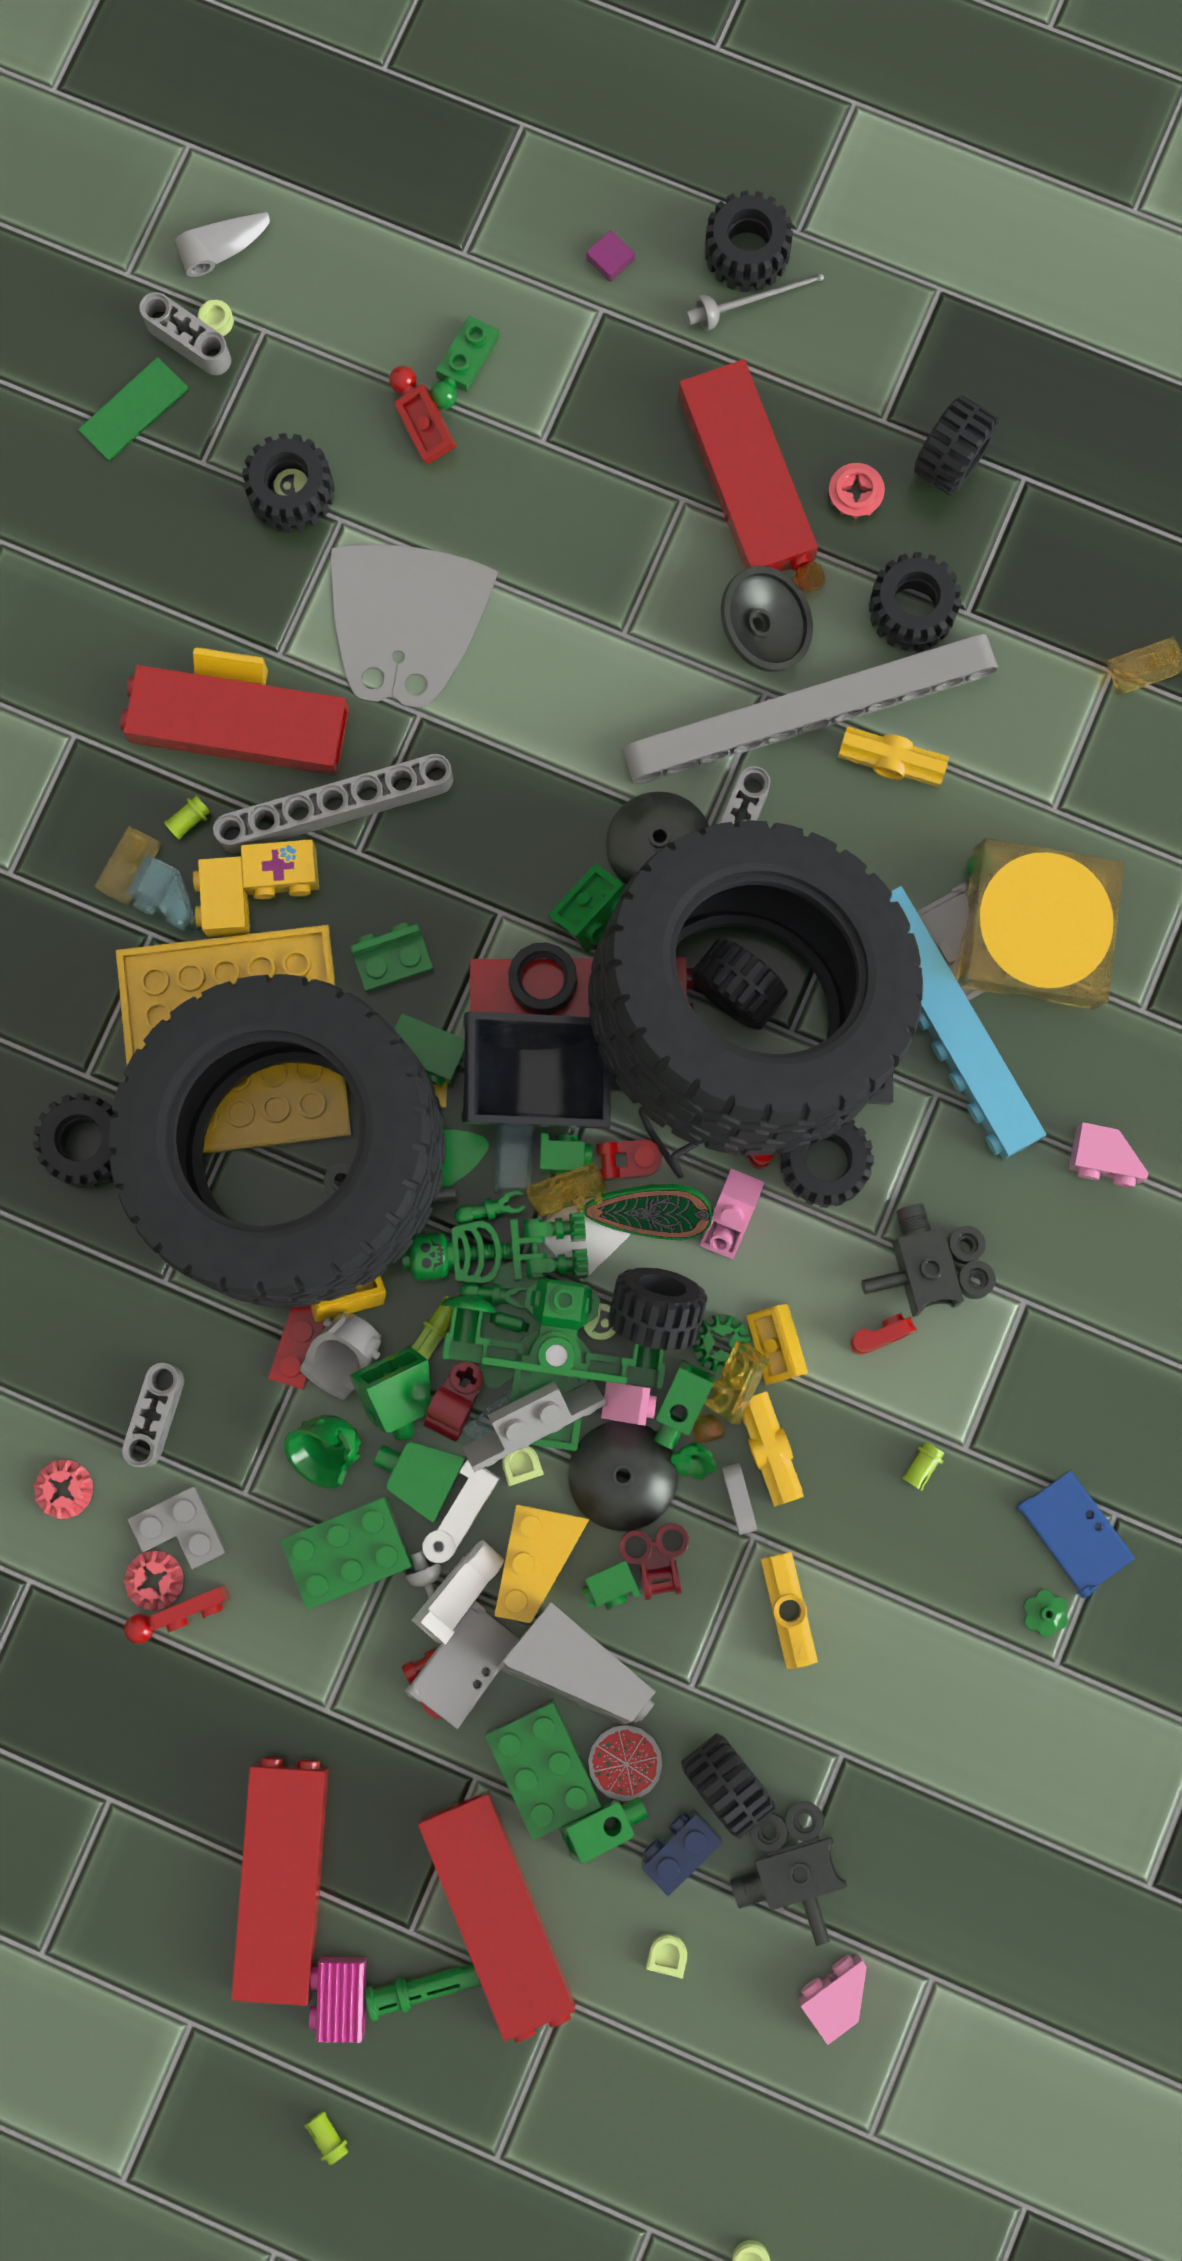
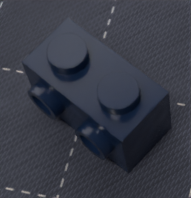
M695 1808L688 1815L686 1812L681 1813L669 1826L671 1832L662 1841L658 1838L654 1840L642 1853L644 1857L641 1861L642 1870L667 1896L676 1890L723 1843L721 1836Z

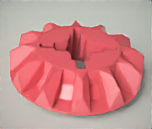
M850 463L842 466L834 473L830 480L828 492L831 498V505H834L841 515L847 514L856 519L859 516H870L874 510L880 507L885 487L882 477L874 468L863 463ZM855 479H858L860 490L866 492L860 495L858 502H855L852 493L847 492L852 490Z
M72 1460L51 1462L39 1471L37 1480L33 1484L35 1488V1501L43 1513L57 1519H67L80 1514L89 1505L93 1495V1482L90 1474L81 1464ZM73 1477L68 1490L75 1499L61 1496L53 1501L56 1497L57 1488L51 1480L64 1483Z
M148 1551L139 1554L127 1566L123 1582L126 1587L127 1597L137 1607L154 1611L166 1608L176 1601L183 1588L184 1576L180 1564L173 1556L162 1551ZM145 1567L153 1574L167 1572L162 1577L163 1579L158 1582L161 1595L153 1587L140 1588L148 1579Z

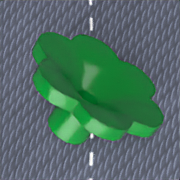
M697 1442L683 1446L681 1451L674 1452L671 1455V1462L676 1465L675 1469L681 1476L690 1475L694 1479H704L707 1473H714L717 1469V1463L712 1459L713 1454Z
M1040 1590L1036 1597H1030L1024 1602L1023 1608L1027 1613L1024 1623L1028 1629L1037 1630L1041 1636L1048 1638L1053 1636L1056 1630L1064 1629L1067 1626L1068 1617L1065 1614L1067 1603L1064 1598L1054 1597L1049 1590ZM1047 1611H1050L1049 1617H1046Z

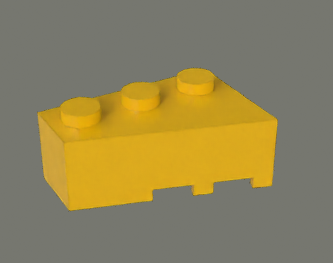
M520 1504L516 1505L494 1616L526 1623L533 1621L587 1525L589 1518Z

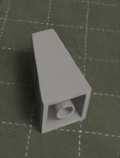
M550 1603L541 1612L497 1666L501 1671L621 1725L632 1721L634 1723L641 1722L654 1706L650 1699L656 1691L553 1603Z

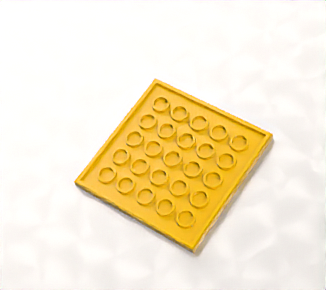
M321 925L116 950L126 1063L128 1065L137 1048L142 1050L146 1045L143 1040L162 1019L167 1021L171 1018V1011L194 996L197 999L202 997L201 992L228 981L235 984L239 978L268 974L270 978H273L276 974L303 976L308 981L317 979L336 986L329 926ZM306 1063L275 1065L250 1075L236 1085L217 1107L207 1129L203 1154L352 1137L346 1079L330 1069Z

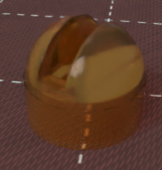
M812 561L798 568L794 581L802 591L813 592L824 586L825 574L822 567L817 562Z
M712 1414L708 1416L701 1415L694 1424L695 1441L704 1443L724 1438L720 1419Z

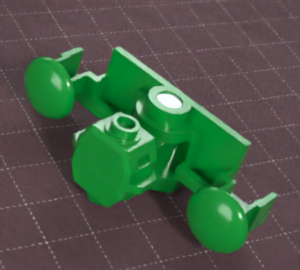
M540 1279L529 1286L526 1290L524 1306L538 1322L539 1329L529 1333L519 1342L479 1337L483 1312L495 1313V1309L490 1303L470 1296H454L445 1299L441 1303L442 1306L453 1307L450 1333L446 1332L442 1358L513 1368L514 1373L509 1404L555 1381L561 1395L586 1384L587 1379L662 1389L666 1364L662 1363L664 1350L653 1349L634 1343L632 1359L595 1354L589 1351L588 1347L577 1336V1331L598 1315L600 1298L590 1285ZM582 1417L530 1445L577 1451Z

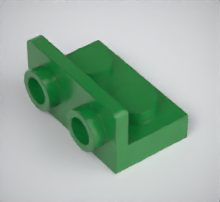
M595 863L548 916L553 923L575 938L580 946L589 952L600 942L626 886Z
M410 922L401 923L390 928L391 933L379 937L376 934H368L356 940L357 944L350 946L366 993L434 971L418 924L411 926Z

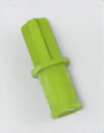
M445 1295V1296L443 1297L444 1299L442 1300V1302H443L445 1299L450 1298V1297H448V1296ZM440 1303L429 1321L422 1323L425 1327L411 1347L427 1360H429L441 1340L445 1339L446 1332L451 1327L453 1307L442 1306Z

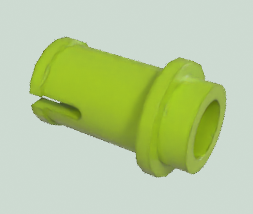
M197 795L192 800L187 798L188 803L164 822L178 839H181L201 819L206 821V815L211 812Z
M925 1442L922 1447L918 1446V1455L905 1476L902 1477V1479L923 1491V1487L938 1463L943 1464L944 1462L941 1460L944 1452L928 1442Z
M325 2111L319 2113L304 2125L322 2153L320 2159L322 2161L326 2160L329 2166L348 2153L345 2147L347 2141L345 2139L341 2141L327 2118Z

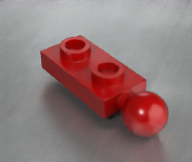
M408 366L394 368L389 376L390 386L396 393L403 394L394 404L423 462L429 465L457 447L440 411L432 400L428 388L423 384L415 388L417 383L415 372Z
M225 1585L149 1617L144 1614L132 1615L124 1625L125 1636L132 1643L142 1644L152 1637L154 1630L166 1626L169 1633L188 1625L187 1617L201 1612L202 1618L220 1612L224 1610L221 1603L231 1599Z

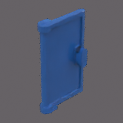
M1071 1470L1032 1498L1029 1496L1024 1501H1020L1016 1506L1017 1510L1023 1513L1075 1584L1082 1598L1090 1596L1092 1592L1098 1589L1097 1586L1135 1559L1134 1555Z

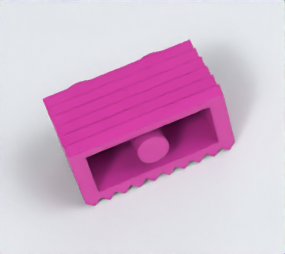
M322 1956L318 1962V1967H312L310 1987L311 1991H317V2006H311L309 2028L310 2030H316L317 2042H362L365 2035L366 1998L364 1988L366 1987L367 1957Z

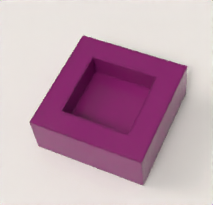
M610 230L586 252V259L611 282L635 260V253Z

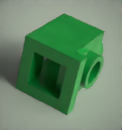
M541 1133V1174H584L585 1165H592V1144L578 1141V1136L556 1135V1141L549 1140V1133Z
M626 1560L585 1577L588 1586L581 1588L590 1609L605 1604L607 1610L627 1601L625 1594L632 1592L634 1598L641 1595Z

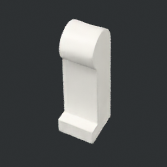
M468 1459L460 1470L461 1474L468 1477L467 1482L439 1528L429 1533L422 1544L423 1553L431 1562L443 1563L455 1554L501 1478L485 1467L474 1472Z
M484 1540L478 1542L465 1557H462L411 1621L435 1642L446 1645L455 1633L453 1629L487 1583L498 1573L504 1563V1558Z

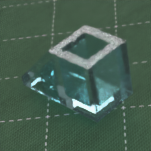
M146 855L127 891L135 901L133 906L149 915H153L154 911H157L167 916L165 921L178 929L185 930L186 926L197 930L195 908L183 875L178 869Z

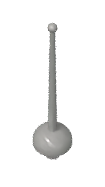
M818 274L817 277L719 305L710 296L701 295L696 297V308L685 312L688 325L700 322L702 328L705 331H709L718 324L720 312L815 281H823L824 275Z
M419 1550L409 1555L414 1569L407 1572L405 1578L412 1586L425 1587L428 1598H430L435 1592L432 1584L440 1576L441 1565L434 1562L428 1564L423 1550Z

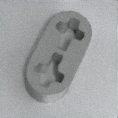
M740 1463L722 1466V1474L738 1534L742 1535L757 1531Z

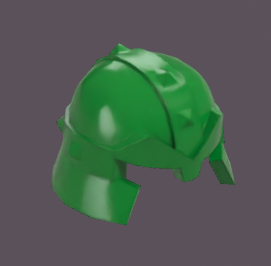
M321 1415L308 1421H302L300 1428L289 1432L284 1439V1452L289 1463L308 1482L321 1488L334 1489L342 1486L347 1473L345 1471L360 1458V1455L356 1453L359 1450L361 1441L358 1438L357 1430L341 1417Z

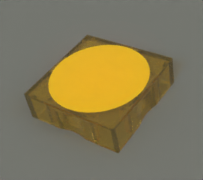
M990 838L983 839L973 848L974 864L970 874L967 896L969 915L962 937L957 982L960 987L1005 995L1026 994L1047 1002L1088 1009H1096L1108 1003L1125 862Z

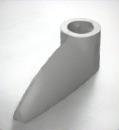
M264 212L229 219L191 229L178 235L175 239V245L187 276L199 277L208 274L215 268V264L245 249L270 223L268 213Z

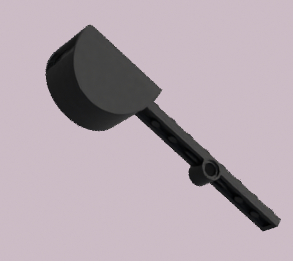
M493 1012L464 1013L462 1124L591 1129L610 1128L611 1093H623V1091L615 1081L617 1075H611L598 1049L600 1043L596 1042L590 1017ZM893 1072L867 1104L893 1103Z

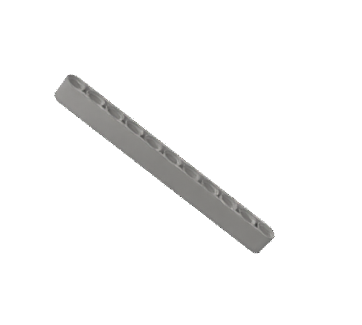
M976 635L647 737L626 745L622 752L633 784H643L987 677L998 670V665L987 635Z

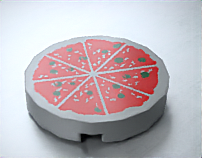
M630 1724L615 1725L601 1733L592 1744L588 1758L590 1776L597 1789L609 1798L620 1801H630L637 1797L641 1798L649 1793L659 1781L663 1766L661 1750L654 1738L643 1728Z

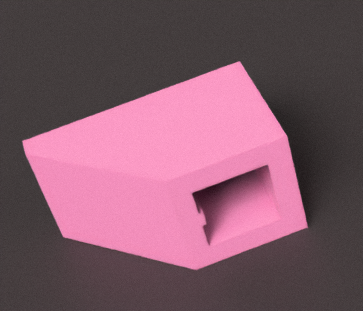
M1084 1122L1076 1127L1068 1169L1078 1171V1177L1099 1180L1100 1176L1113 1178V1184L1129 1188H1134L1136 1183L1140 1184L1147 1180L1148 1171L1118 1129Z
M731 1169L714 1209L711 1226L705 1232L700 1246L734 1259L765 1182Z
M606 1382L604 1399L607 1405L603 1406L601 1418L638 1425H645L646 1418L654 1419L657 1396L650 1395V1387Z
M859 1953L853 1958L850 1955L844 1956L832 1966L833 1972L822 1981L817 1977L801 1989L803 1995L798 1998L800 2006L827 2045L859 2022L867 1968Z

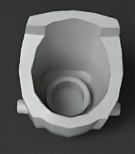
M346 1311L342 1314L339 1313L333 1320L326 1318L323 1323L325 1328L311 1342L305 1360L300 1367V1371L316 1386L342 1400L347 1398L355 1389L351 1382L350 1374L373 1364V1361L377 1360L381 1355L378 1352L381 1344V1335L366 1320Z

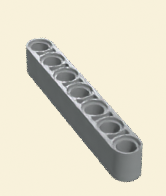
M431 754L226 813L215 821L213 826L214 835L225 851L240 853L241 845L274 843L447 792L452 786L453 773L451 765L444 756ZM434 768H440L446 772L445 776L440 780L434 781L427 777L428 773ZM400 778H407L412 781L406 790H396L393 786ZM366 788L377 790L376 796L371 800H362L359 796ZM337 797L343 800L342 806L337 810L325 808L326 803L332 798ZM304 807L309 810L308 815L302 820H294L291 817L297 808ZM265 817L275 819L270 829H258L257 826L261 819ZM231 827L240 828L237 838L233 840L224 839V833L227 829Z

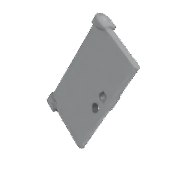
M965 882L953 888L951 893L916 912L944 960L948 962L947 965L969 1001L1002 982L1004 984L1015 978L1004 971L988 951L980 927V908L969 891V885Z
M477 1601L473 1602L453 1629L455 1633L446 1645L440 1644L412 1684L408 1685L404 1690L409 1697L425 1704L457 1730L500 1671L497 1667L519 1640L517 1636L487 1614V1610Z

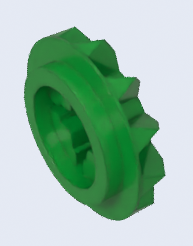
M716 1314L702 1321L698 1339L692 1346L695 1357L702 1366L713 1372L725 1373L737 1369L745 1362L750 1353L751 1339L745 1325L731 1315ZM710 1331L721 1337L726 1334L729 1335L731 1332L734 1333L728 1343L731 1348L730 1351L734 1354L733 1356L722 1349L710 1355L709 1352L716 1343Z

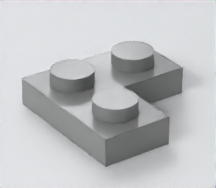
M196 1486L127 1519L143 1553L177 1537L191 1569H195L227 1553Z

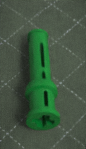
M472 1962L410 1981L400 1977L395 1979L393 1984L376 1989L369 1986L365 1987L364 1991L369 2015L372 2022L378 2021L381 2015L398 2010L406 2013L413 2008L414 2004L482 1985Z

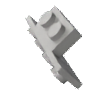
M594 1380L564 1395H561L555 1381L489 1414L488 1417L495 1430L462 1448L473 1471L476 1472L484 1467L493 1465L498 1460L517 1450L526 1448L531 1443L550 1433L559 1431L575 1420L592 1414L597 1409L607 1405Z

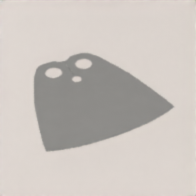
M361 544L331 548L335 626L344 671L353 693L359 699L379 702L387 697L396 698L404 706L423 708L433 702L449 681L473 638L494 587L498 571L463 557L415 547ZM396 651H401L404 653L405 658L404 661L397 664L392 656ZM377 668L382 671L384 681L379 688L369 689L364 686L362 675L367 669ZM412 674H420L427 681V688L420 695H412L405 688V681Z

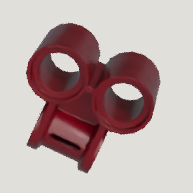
M460 1362L454 1366L443 1387L440 1386L428 1407L424 1427L454 1442L458 1441L470 1417L471 1408L478 1397L483 1380L482 1372L477 1365L471 1362ZM465 1378L469 1379L471 1382L465 1388L459 1385Z
M668 1523L663 1525L657 1531L655 1541H651L650 1537L643 1531L631 1530L626 1532L619 1542V1551L627 1562L631 1564L641 1563L639 1568L645 1600H650L652 1595L673 1591L676 1595L682 1594L674 1557L682 1555L687 1550L689 1537L687 1531L678 1524ZM670 1529L677 1530L682 1535V1544L674 1551L665 1549L661 1543L663 1534ZM639 1536L645 1540L646 1551L642 1556L631 1557L626 1553L625 1543L630 1537ZM669 1578L667 1581L652 1583L653 1580Z

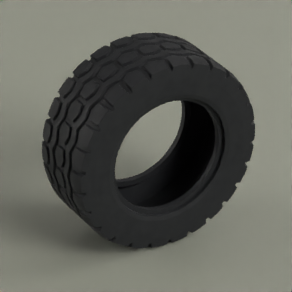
M756 820L739 821L735 826L731 822L715 824L700 829L699 832L696 830L669 843L667 847L660 849L641 866L640 870L634 874L625 887L597 946L591 965L592 973L589 976L588 984L591 1027L596 1042L600 1043L598 1049L610 1074L617 1075L615 1081L623 1093L633 1104L639 1102L642 1105L641 1112L662 1128L666 1125L671 1127V1133L695 1145H698L701 1141L705 1143V1148L729 1154H735L739 1150L741 1155H770L775 1150L777 1153H785L807 1147L810 1143H817L840 1130L843 1125L848 1124L855 1118L905 1056L919 1023L923 997L922 968L919 967L921 965V958L914 933H908L910 931V923L898 901H890L892 892L875 873L869 875L865 873L867 865L845 849L841 853L836 851L837 844L813 832L806 837L803 834L802 828L782 823H774L771 828L768 826L767 821ZM719 927L750 928L783 941L802 956L821 983L829 1013L826 1040L799 1052L770 1054L752 1051L724 1039L697 1016L687 1001L677 974L676 947L697 933Z
M268 974L237 979L235 984L228 981L201 992L202 997L197 999L194 996L183 1002L170 1012L171 1018L165 1021L162 1019L143 1040L146 1044L143 1049L137 1048L123 1073L126 1079L125 1082L119 1083L112 1107L115 1118L110 1119L109 1150L113 1152V1155L110 1156L111 1174L115 1188L120 1189L118 1197L123 1210L130 1222L136 1224L135 1229L153 1252L158 1253L161 1259L175 1270L228 1297L243 1302H251L255 1305L266 1307H283L284 1305L303 1307L319 1304L323 1299L331 1301L354 1292L359 1284L365 1286L378 1278L387 1270L386 1265L390 1262L395 1263L405 1254L414 1242L411 1239L414 1234H420L433 1210L430 1204L432 1200H437L444 1174L440 1170L446 1158V1134L442 1132L445 1125L439 1098L435 1096V1088L430 1076L417 1056L395 1029L380 1014L375 1012L370 1005L351 993H344L341 988L317 979L308 981L306 977L287 974H276L273 978H270ZM280 1064H312L330 1069L343 1076L349 1084L356 1101L360 1132L353 1164L340 1187L320 1207L307 1215L286 1223L259 1226L230 1220L220 1209L211 1194L203 1164V1149L207 1129L213 1114L224 1097L250 1075Z

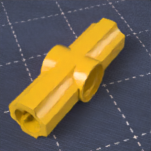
M849 726L846 728L838 758L873 768V771L880 776L895 780L905 777L938 788L942 783L949 756L913 746L910 740L902 736L886 734L882 737Z
M766 1391L738 1401L741 1417L749 1435L748 1444L758 1471L761 1470L773 1507L804 1497L797 1473L791 1461L793 1454L784 1429L779 1427L768 1392Z
M792 1552L760 1558L771 1603V1613L775 1620L786 1669L800 1668L817 1663L818 1659L807 1618V1607L803 1601ZM786 1600H794L799 1607L798 1615L792 1620H784L779 1615V1607Z

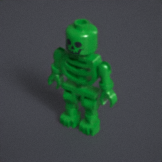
M511 1191L505 1194L504 1197L491 1201V1198L483 1199L484 1203L460 1206L455 1210L454 1218L461 1225L452 1228V1240L447 1241L445 1234L441 1232L414 1234L411 1238L414 1241L413 1244L402 1256L403 1269H410L411 1275L416 1281L445 1279L449 1274V1270L454 1269L455 1280L466 1283L460 1288V1296L479 1298L491 1302L492 1306L506 1303L512 1304L516 1308L526 1309L524 1305L517 1303L516 1298H511V1295H516L519 1291H526L528 1287L519 1286L513 1289L500 1288L501 1284H493V1287L479 1286V1284H487L493 1281L499 1271L501 1259H506V1257L513 1259L514 1281L522 1280L521 1261H526L528 1278H543L548 1273L559 1272V1276H565L566 1272L573 1271L574 1278L589 1277L586 1248L572 1249V1257H565V1254H557V1258H547L546 1253H539V1243H545V1237L556 1236V1240L564 1239V1235H570L571 1242L586 1241L584 1212L569 1213V1221H562V1218H555V1222H542V1219L523 1220L524 1238H519L518 1219L510 1220L511 1243L501 1244L496 1231L489 1223L484 1221L474 1222V1220L488 1217V1220L496 1218V1214L506 1212L516 1214L522 1212L525 1209L523 1205L518 1209L511 1208L510 1205L504 1206L505 1203L509 1202V1198L516 1195L520 1196L522 1192ZM477 1229L487 1231L492 1237L494 1244L483 1245L482 1237ZM465 1232L473 1234L477 1242L476 1247L475 1245L472 1247L469 1245ZM458 1239H461L463 1243L461 1248L458 1246ZM531 1244V1254H520V1245ZM484 1259L495 1260L492 1271L488 1275L480 1277L484 1268ZM477 1260L476 1272L468 1276L470 1262ZM461 1261L464 1262V1267L462 1270L460 1269Z

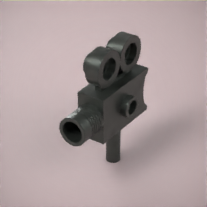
M914 1204L896 1211L902 1237L897 1238L892 1245L900 1271L861 1280L864 1294L904 1285L912 1317H916L924 1308L931 1305L947 1304L952 1308L958 1307L964 1301L962 1294L970 1299H981L993 1290L996 1277L993 1269L987 1263L977 1261L983 1255L986 1247L985 1238L978 1229L971 1226L959 1227L950 1235L947 1241L943 1228L931 1230L924 1204ZM964 1241L968 1243L970 1252H963L959 1248V1242ZM953 1260L965 1265L961 1268L958 1275ZM970 1276H975L979 1279V1287H974L970 1284Z
M802 1801L789 1809L786 1815V1822L780 1815L771 1813L750 1830V1838L753 1844L758 1849L767 1852L768 1856L755 1861L757 1871L731 1878L730 1882L739 1909L767 1901L771 1911L802 1901L815 1945L819 1946L830 1942L817 1896L847 1887V1882L838 1875L832 1862L831 1845L834 1843L833 1837L822 1840L818 1839V1835L824 1826L822 1811L814 1803ZM803 1813L809 1814L812 1818V1825L808 1828L802 1827L798 1822L799 1816ZM767 1824H771L776 1828L777 1833L773 1839H768L763 1834V1828ZM788 1832L795 1839L803 1841L801 1843L782 1848V1846L785 1844L788 1838Z

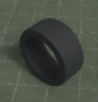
M548 942L533 943L521 949L512 959L508 971L509 987L515 1001L526 1011L536 1014H551L564 1008L573 998L577 987L576 966L571 956L560 946ZM537 958L554 960L561 966L564 972L562 989L557 995L549 999L532 997L525 991L522 985L521 976L524 968L529 962Z

